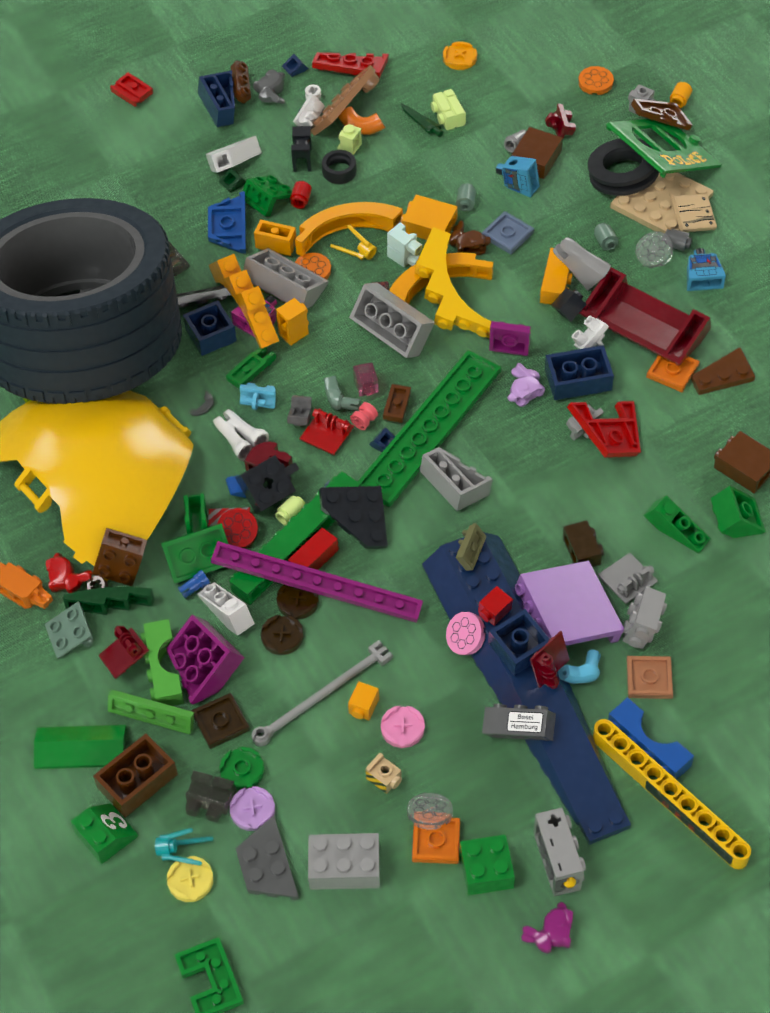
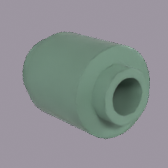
M462 184L458 189L456 206L462 211H470L474 208L476 190L472 184Z
M600 223L595 227L594 236L601 248L606 251L614 249L619 240L611 226L606 223Z

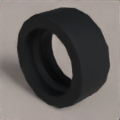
M333 150L323 157L322 173L327 181L333 184H344L356 176V159L352 153L346 150ZM335 163L349 165L347 169L342 171H334L329 168Z

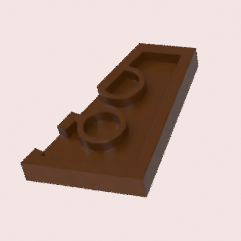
M633 99L631 103L635 113L641 117L689 131L692 127V123L677 103Z
M741 347L693 374L691 381L698 395L753 382L755 375Z

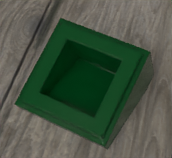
M229 168L219 180V183L229 192H233L245 185L246 181L237 172Z

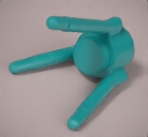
M188 828L171 834L160 835L155 840V852L157 856H162V860H173L200 866L202 865L201 861L172 854L177 852V845L213 841L214 838L172 839L193 832L192 828Z

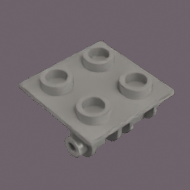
M628 553L598 574V577L625 604L634 599L638 592L642 593L646 586L651 587L658 582L653 576L654 568L651 565L643 566L631 553Z

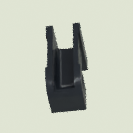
M292 126L293 145H291L293 172H297V158H306L308 172H311V126Z

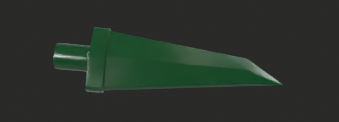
M401 103L403 111L427 133H434L438 137L443 135L444 132L441 130V125Z

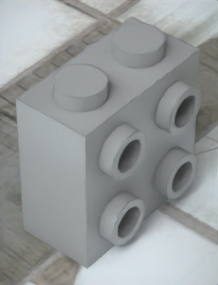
M647 586L642 593H637L634 603H630L627 614L630 616L629 620H626L623 625V633H625L623 642L628 643L634 648L641 649L644 648L647 642H652L654 634L659 632L662 621H659L660 615L664 614L667 603H664L665 593Z

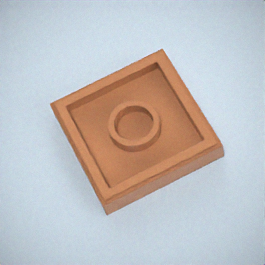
M627 656L628 698H673L671 657Z

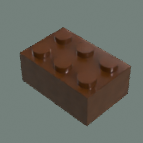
M145 733L94 774L93 778L99 791L126 818L176 777L178 773L175 762Z

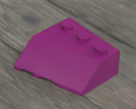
M193 614L166 648L175 669L178 670L182 678L183 688L189 694L188 699L193 705L218 693L245 658L208 621Z

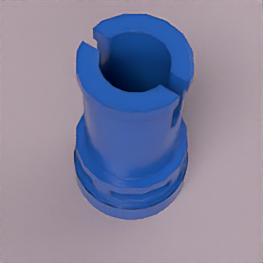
M200 570L193 575L192 579L178 587V590L186 599L198 589H202L211 583L204 572Z

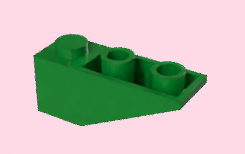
M667 495L656 500L643 515L657 530L696 553H700L711 539Z

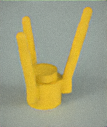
M348 225L347 228L361 241L357 247L359 253L334 244L330 245L331 248L356 256L360 260L364 258L370 260L377 252V247L367 241L351 225Z

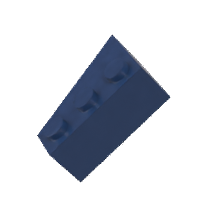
M232 70L199 76L198 95L216 127L234 124L235 102Z

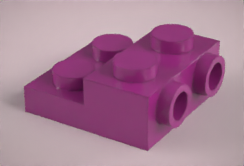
M491 321L489 351L528 356L531 327L522 324L516 325Z

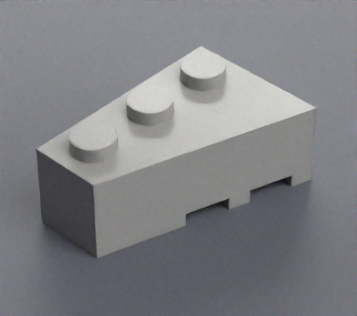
M438 447L422 456L420 472L456 511L490 494L493 481L491 477H484L476 472V468L465 466L460 463L459 458Z

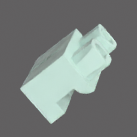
M399 222L387 233V257L403 267L407 264L413 266L418 261L420 256L418 254L422 250V244L417 241V234L406 233V226Z

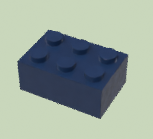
M604 345L549 354L545 357V373L554 400L612 391L614 374Z

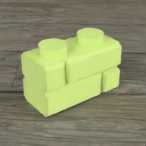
M452 89L433 95L431 109L433 113H437L440 125L443 124L446 130H450L466 124V113Z

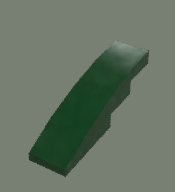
M104 587L82 590L63 596L66 609L79 601L83 612L107 615L109 608L130 611L132 604L153 607L155 601L152 588Z

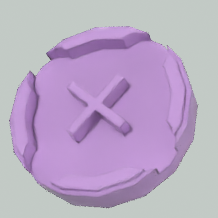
M258 786L239 790L230 802V815L233 822L239 828L246 831H256L275 815V803L272 795L267 790Z

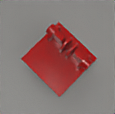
M321 408L314 409L312 413L314 419L299 440L335 455L354 428V425L350 424L347 420L344 421L338 418L336 415L333 416L332 413L327 414Z

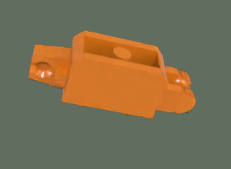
M0 562V594L24 609L32 608L33 605L46 609L53 601L52 596L43 589V582L39 577L29 575L19 565L15 566L10 562L5 565Z

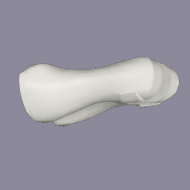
M230 409L223 412L227 421L221 416L213 420L216 428L228 440L235 455L241 461L245 460L253 447L269 440V434L265 430L252 427Z

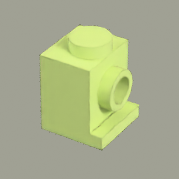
M351 124L344 126L339 134L340 144L337 150H346L354 155L362 145L361 128Z

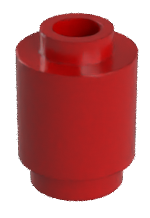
M298 181L294 184L290 197L293 207L302 209L308 204L312 191L310 184L305 181Z

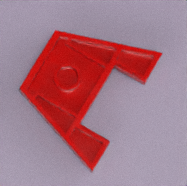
M634 401L617 402L615 409L619 418L593 419L586 402H570L567 406L568 410L604 458L633 457L641 452Z

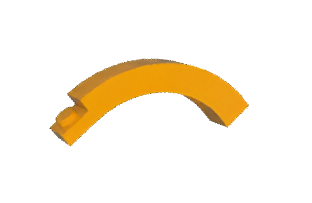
M354 202L327 208L311 216L299 226L300 235L295 239L296 254L304 256L321 238L333 232L347 229L348 225H351L353 228L368 227L389 232L400 222L403 209L376 202Z
M475 253L446 254L447 272L450 278L473 277L492 280L494 262L477 260ZM416 264L403 272L389 290L408 304L430 281V279L422 278L415 273Z

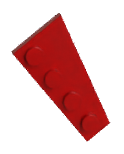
M317 52L312 61V68L357 76L371 65L376 70L375 74L380 79L388 62L389 54H382V57L374 56V53H366V56H356V53L341 56L340 53Z

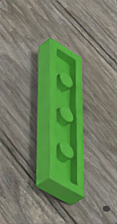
M112 689L108 694V712L186 734H191L193 730L194 712Z

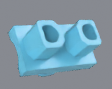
M255 383L241 384L240 404L250 405L252 410H257L258 407L275 409L276 389L270 385L258 387Z

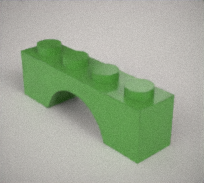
M165 619L143 624L144 632L141 633V639L149 649L144 657L146 664L150 663L151 668L147 670L149 683L153 682L154 688H150L152 701L170 706L184 704L179 674L170 673L161 667V661L168 653L166 648L173 640L170 621Z

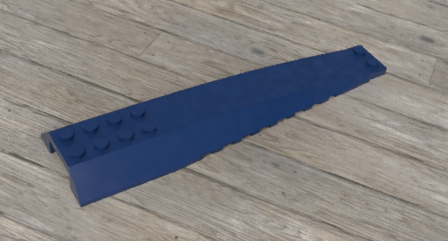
M484 532L486 535L485 542L474 569L466 571L456 559L457 552L461 546L458 541L464 540L465 537L441 545L422 563V567L449 620L461 612H471L480 617L478 613L479 602L496 586L513 599L512 609L495 626L489 621L485 622L482 619L485 628L483 627L485 640L482 647L476 653L471 654V656L475 660L474 663L479 671L481 670L485 676L489 687H492L500 704L507 705V708H514V705H525L528 707L527 709H535V706H546L549 711L556 714L553 741L524 740L529 746L533 757L539 762L541 770L549 778L553 789L576 825H579L586 841L590 845L630 829L631 823L621 806V802L570 683L559 678L557 688L552 689L545 684L539 688L532 665L514 676L488 644L490 630L524 610V603L515 591V585L520 574L500 537Z

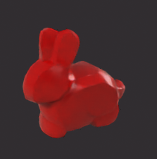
M59 552L55 553L53 558L46 560V569L50 580L48 586L52 592L66 589L68 593H74L80 589L82 582H86L92 577L91 570L76 574L74 565L67 558L62 557V554Z

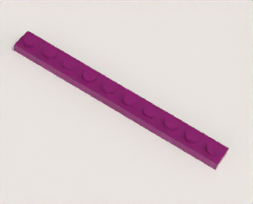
M217 541L211 558V563L416 623L423 600Z

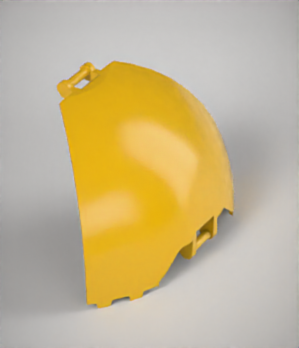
M126 391L97 401L66 404L30 400L13 410L0 421V462L18 461L24 468V471L15 481L14 486L29 498L39 513L47 511L52 504V500L60 506L65 539L63 542L75 551L73 557L81 564L88 561L93 566H95L106 528L148 540L177 490L187 468L194 445L188 438L191 435V430L186 426L184 427L171 414V410L168 407L158 408L146 396L132 391ZM35 477L47 488L40 498L29 487Z

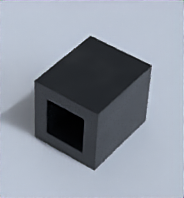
M565 288L551 306L562 317L572 322L587 304L582 300L583 295L576 289L572 291Z

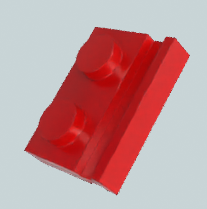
M129 72L118 79L114 86H110L111 92L134 107L137 106V103L143 102L153 94L152 87Z

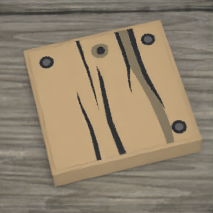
M707 194L674 196L671 199L680 231H709L717 228Z

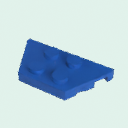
M245 191L240 192L238 197L231 200L226 198L220 203H215L208 207L209 242L246 254Z

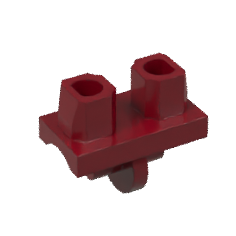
M558 103L556 112L549 113L545 118L546 126L555 129L556 135L564 138L565 135H573L576 130L575 123H570L572 112L564 110L563 104Z

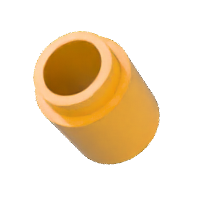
M678 82L670 95V102L677 103L680 108L685 106L692 94V87L686 82Z

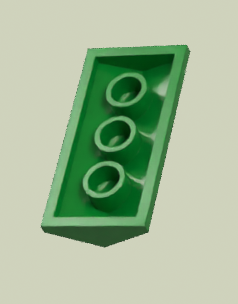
M126 725L37 727L34 739V769L104 767L125 750Z

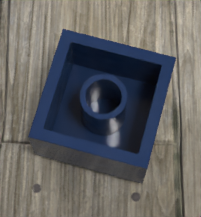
M219 301L183 315L185 330L201 356L237 342L235 326Z
M526 609L490 630L488 644L514 676L531 666L530 658L549 641V637Z

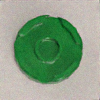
M243 746L237 747L233 751H228L221 759L219 766L221 779L225 785L235 790L248 789L258 785L265 771L264 762L259 752Z

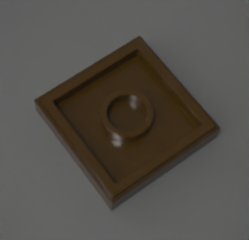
M231 692L191 710L194 712V720L209 749L250 731V727Z

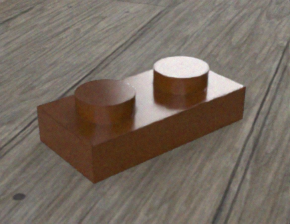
M391 385L383 412V420L403 423L411 395V387Z

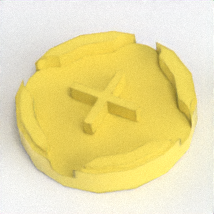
M189 856V859L201 861L202 865L175 861L167 873V885L170 893L177 900L196 902L210 892L213 886V872L210 865L204 859Z

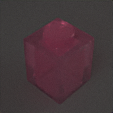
M373 363L353 366L354 381L359 397L379 393L378 379Z

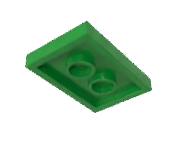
M222 523L161 543L174 584L193 578V575L200 570L205 574L223 568V566L211 563L217 541L228 544Z

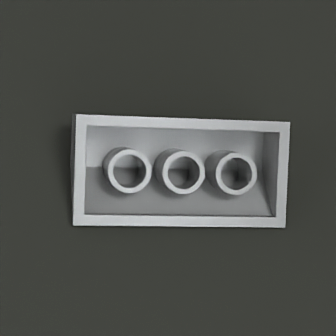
M269 248L246 257L243 271L247 269L252 284L259 286L264 292L276 296L282 302H288L295 298L307 308L314 305L329 282Z

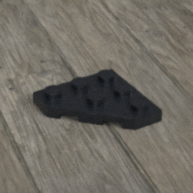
M381 486L321 487L319 489L321 511L337 521V524L349 535H353L360 541L359 544L365 549L386 548L388 546Z

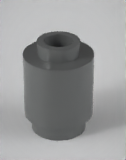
M672 228V230H666L663 244L667 243V247L685 252L686 248L690 249L693 238H690V233Z

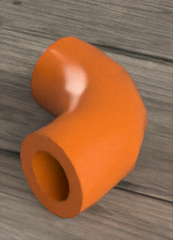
M352 106L345 108L338 116L344 126L351 124L361 128V135H371L385 129L377 113L368 117H362L355 112Z

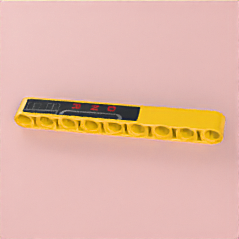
M600 719L595 723L593 739L603 752L728 865L738 870L747 866L751 855V848L746 841L615 724L607 719ZM604 731V732H606V733H608V734H607V735H602V734H600L599 732ZM616 746H622L624 749L619 750ZM632 761H639L641 764L636 765ZM649 776H655L658 779L653 780L650 779ZM665 791H672L674 795H669ZM689 806L692 810H685L682 807ZM704 821L707 822L709 825L703 826L699 822ZM717 837H723L727 841H719ZM734 853H741L744 857H737Z

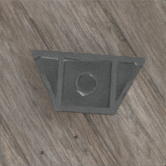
M271 817L235 848L248 894H265L275 898L277 896L291 897V900H299L275 817Z

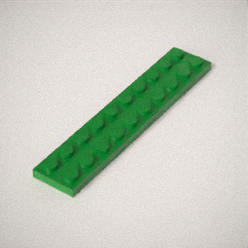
M467 350L359 479L358 482L361 486H381L383 504L391 507L420 471L422 456L441 446L499 375L501 366Z

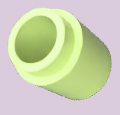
M292 495L277 509L275 513L277 520L286 526L289 519L301 511L305 505L304 500L299 496Z

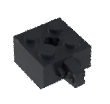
M276 455L238 475L235 479L254 512L258 513L296 491L291 483L292 478L290 475L298 471L299 468L296 462L285 467L284 464H280ZM267 481L268 485L264 488L263 484Z

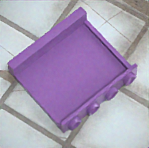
M589 561L520 574L515 585L516 594L521 597L524 609L527 610L549 639L554 637L559 631H562L566 646L608 637L610 643L619 641L624 627Z

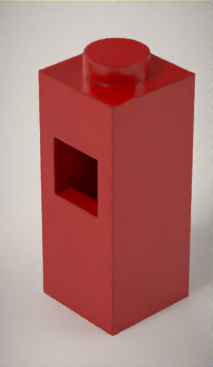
M322 527L288 559V562L319 570L339 551L338 538Z

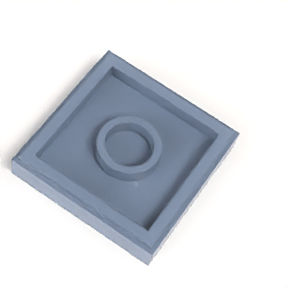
M504 211L482 234L490 237L492 244L512 254L534 233V228Z

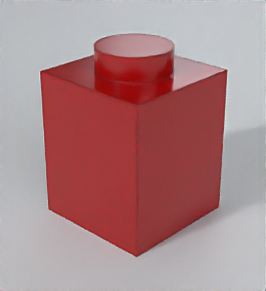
M496 586L479 602L478 613L485 622L489 621L495 626L512 609L513 599Z

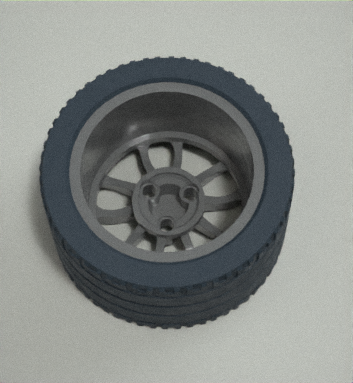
M75 198L34 205L0 220L1 388L22 398L44 403L66 404L97 401L119 395L143 384L160 372L171 361L180 346L182 325L168 237L162 225L151 215L134 206L118 201Z

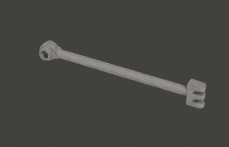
M381 641L375 642L368 647V652L371 655L271 725L255 728L252 732L253 742L260 747L267 745L273 733L376 661L381 666L385 665L394 657L391 652L387 653L388 649L385 646L382 647ZM258 733H264L263 736H257Z

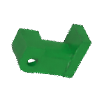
M205 493L184 495L187 534L207 528Z

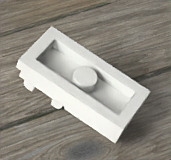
M314 94L309 95L293 122L296 126H311L312 128L313 121L321 114L325 105Z

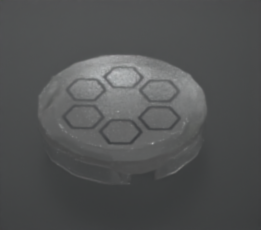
M660 231L645 234L636 245L635 253L637 259L647 268L664 266L673 255L671 239Z
M422 793L409 801L407 817L419 828L426 830L441 828L442 824L446 823L447 825L453 817L452 803L441 794Z

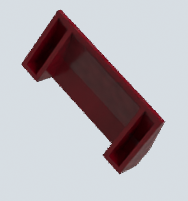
M610 267L605 277L599 281L585 302L587 305L579 313L586 318L592 316L603 321L609 326L607 329L679 366L701 344L711 329V318L695 309L688 315L629 285L626 274Z

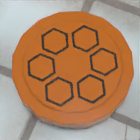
M591 66L580 72L578 84L581 90L587 94L597 93V95H602L612 89L614 77L604 67Z
M306 253L295 261V263L326 280L330 277V261L320 253Z

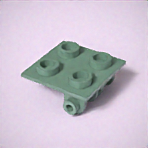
M79 601L45 623L57 659L80 644H83L85 647H90L93 644L94 638Z

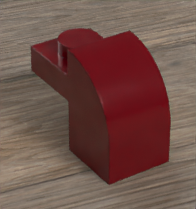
M263 442L251 449L244 460L245 469L247 471L276 455L280 464H284L287 467L293 463L292 456L286 452L278 451V443Z

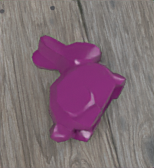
M559 902L557 908L550 910L545 916L542 930L538 931L530 926L523 927L522 941L535 943L537 948L546 954L551 953L553 946L570 948L573 911L567 909L564 902Z

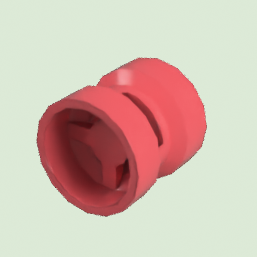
M364 402L359 407V411H355L350 416V419L358 429L365 430L370 425V421H374L377 418L378 412L373 405Z

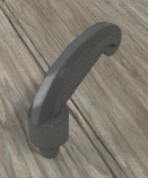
M205 391L204 396L206 402L197 410L191 409V415L199 416L212 408L214 400L208 391Z

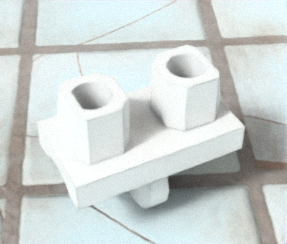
M588 316L584 321L588 329L584 333L577 330L571 336L577 349L602 346L604 344L601 340L605 337L603 333L609 326L597 318Z

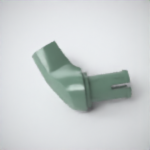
M336 376L323 379L328 401L334 410L339 411L344 408L359 411L361 399L344 397L340 391Z

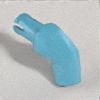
M589 650L584 665L578 667L571 665L563 666L558 670L559 678L571 684L595 681L600 675L598 664L601 654L597 650Z

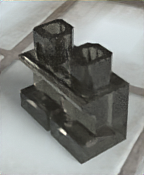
M193 770L191 784L185 794L187 800L186 814L196 817L201 808L206 809V819L217 823L222 814H227L230 802L236 793L234 781L217 776L213 779V775Z

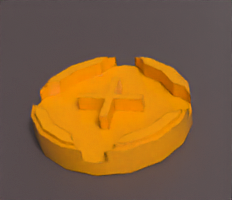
M454 42L449 47L447 45L443 50V62L451 69L465 70L471 68L477 61L476 48L474 49L467 42Z

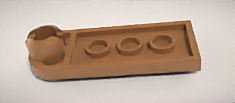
M371 65L361 71L350 83H346L341 88L342 92L331 100V106L328 105L322 111L323 115L318 116L313 121L314 126L311 129V133L314 136L331 125L360 90L368 93L376 87L380 79L375 74L376 70Z

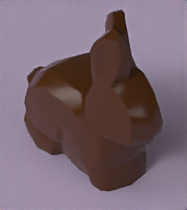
M461 220L458 225L453 227L449 244L456 247L457 253L482 255L485 254L486 247L491 243V238L484 236L476 230L464 232V222Z

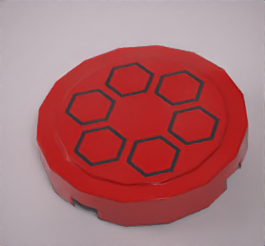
M230 509L223 513L217 524L222 523L228 544L245 549L253 544L257 537V520L252 513L245 509Z

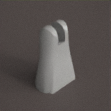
M569 237L563 239L561 244H557L553 249L556 257L568 267L587 291L603 279L611 267L608 262L588 252Z

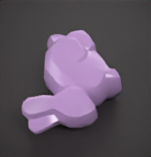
M517 363L516 367L511 370V374L518 379L514 380L507 399L510 402H515L519 407H523L530 400L541 397L544 394L545 388L539 382L540 375L537 371L526 369L521 363Z

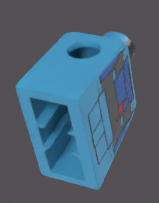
M511 156L505 164L499 163L496 167V174L503 176L505 186L531 198L540 186L536 159Z
M703 248L696 249L694 255H690L688 258L687 291L724 288L726 275L717 255L714 253L706 254Z

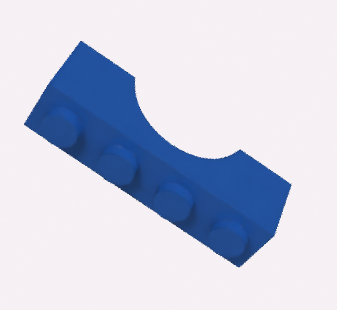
M627 697L609 713L608 720L615 724L677 780L692 766L694 755L678 741L662 744L648 738L641 727L644 711Z

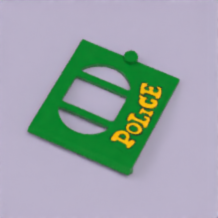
M652 119L614 121L606 124L608 131L612 130L658 170L662 178L668 173L720 168L722 165L698 145L700 142L698 136L690 135L689 137L678 127ZM640 129H653L677 151L663 150ZM632 131H634L639 137H641V138H642L647 144H649L652 148H650V147L644 145L643 143H641V142L633 135ZM664 131L670 133L678 140H680L681 143L684 145L685 149Z

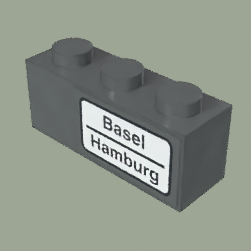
M494 704L493 707H485L482 734L491 738L553 741L556 714L549 711L546 706H535V709H527L528 707L525 705H514V708H507V705Z

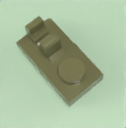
M477 523L469 525L468 530H463L462 534L465 538L458 541L461 546L457 552L456 559L466 571L474 569L486 539V535Z

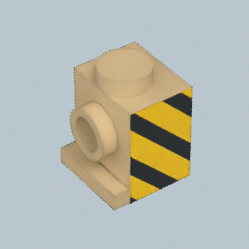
M379 753L365 768L366 779L386 794L392 788L396 789L401 783V769L384 758L382 753Z

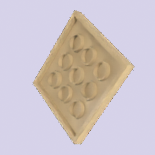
M659 172L655 182L648 188L635 194L617 196L611 202L610 208L664 236L667 229L680 230L671 200L674 196L707 194L710 199L713 196L714 190L678 172L668 173L664 178L660 176Z

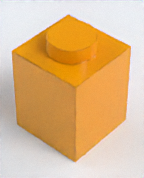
M358 681L348 702L349 714L357 719L369 721L379 701V688Z

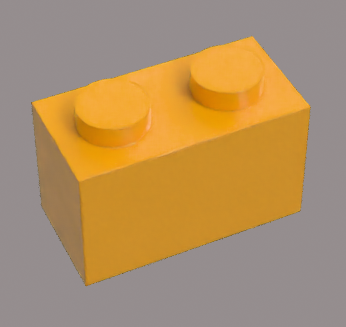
M260 219L254 231L255 247L262 250L269 248L279 254L292 255L296 246V227Z
M295 298L276 309L279 335L290 346L309 334L307 307Z

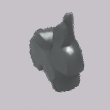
M271 69L266 72L264 77L254 82L253 88L259 93L258 98L261 102L285 103V100L277 95L283 90L285 73Z

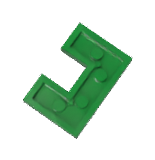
M219 937L174 954L182 979L205 970L210 981L211 989L190 997L195 1013H223L244 1004Z

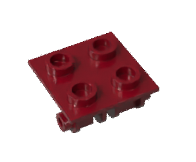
M116 626L114 635L118 639L98 655L115 679L126 672L128 668L149 651L132 627L127 630L124 626Z
M559 631L554 637L550 638L548 643L530 658L539 688L544 684L552 689L557 688L559 685L557 671L570 660L562 631Z

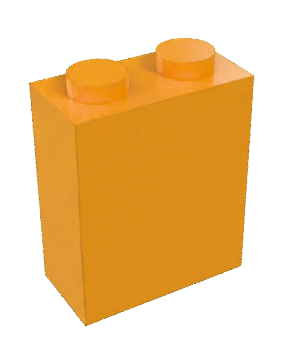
M416 194L413 201L409 202L407 212L402 215L400 222L406 226V233H415L418 238L427 240L433 227L451 233L458 219V206Z

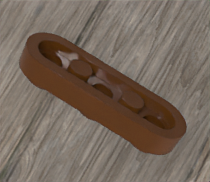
M236 60L231 65L233 93L239 102L245 104L251 99L248 66L243 61Z

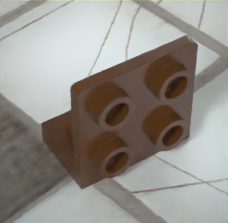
M106 528L92 574L133 586L147 540Z

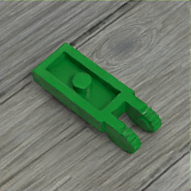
M267 347L258 348L226 375V380L240 389L241 384L246 385L267 366H270L277 357L276 353L272 351L265 356L268 351Z

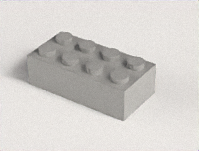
M379 283L363 285L349 317L406 358L420 355L435 323Z

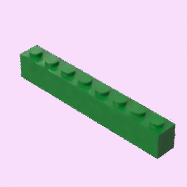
M341 471L330 480L326 487H358L361 484ZM319 491L311 502L306 503L296 516L289 519L287 525L282 530H278L273 538L260 548L258 553L288 561L322 527L327 530L335 522L330 515H326L321 511ZM240 571L235 572L229 580L231 592L248 605H251L274 582Z

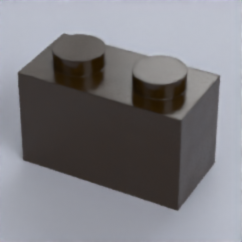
M585 520L563 526L562 539L573 564L589 561L592 567L601 565V558L604 556L603 547L597 543L595 529L590 527L588 521Z

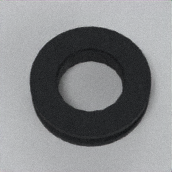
M621 138L602 144L592 152L588 159L591 184L598 191L608 195L625 196L638 193L652 185L659 175L658 170ZM638 139V140H639L641 143H643L644 145H646V146L652 148V147H651L649 144H647L644 140ZM632 160L640 163L637 168L626 173H614L607 170L609 166L619 161Z

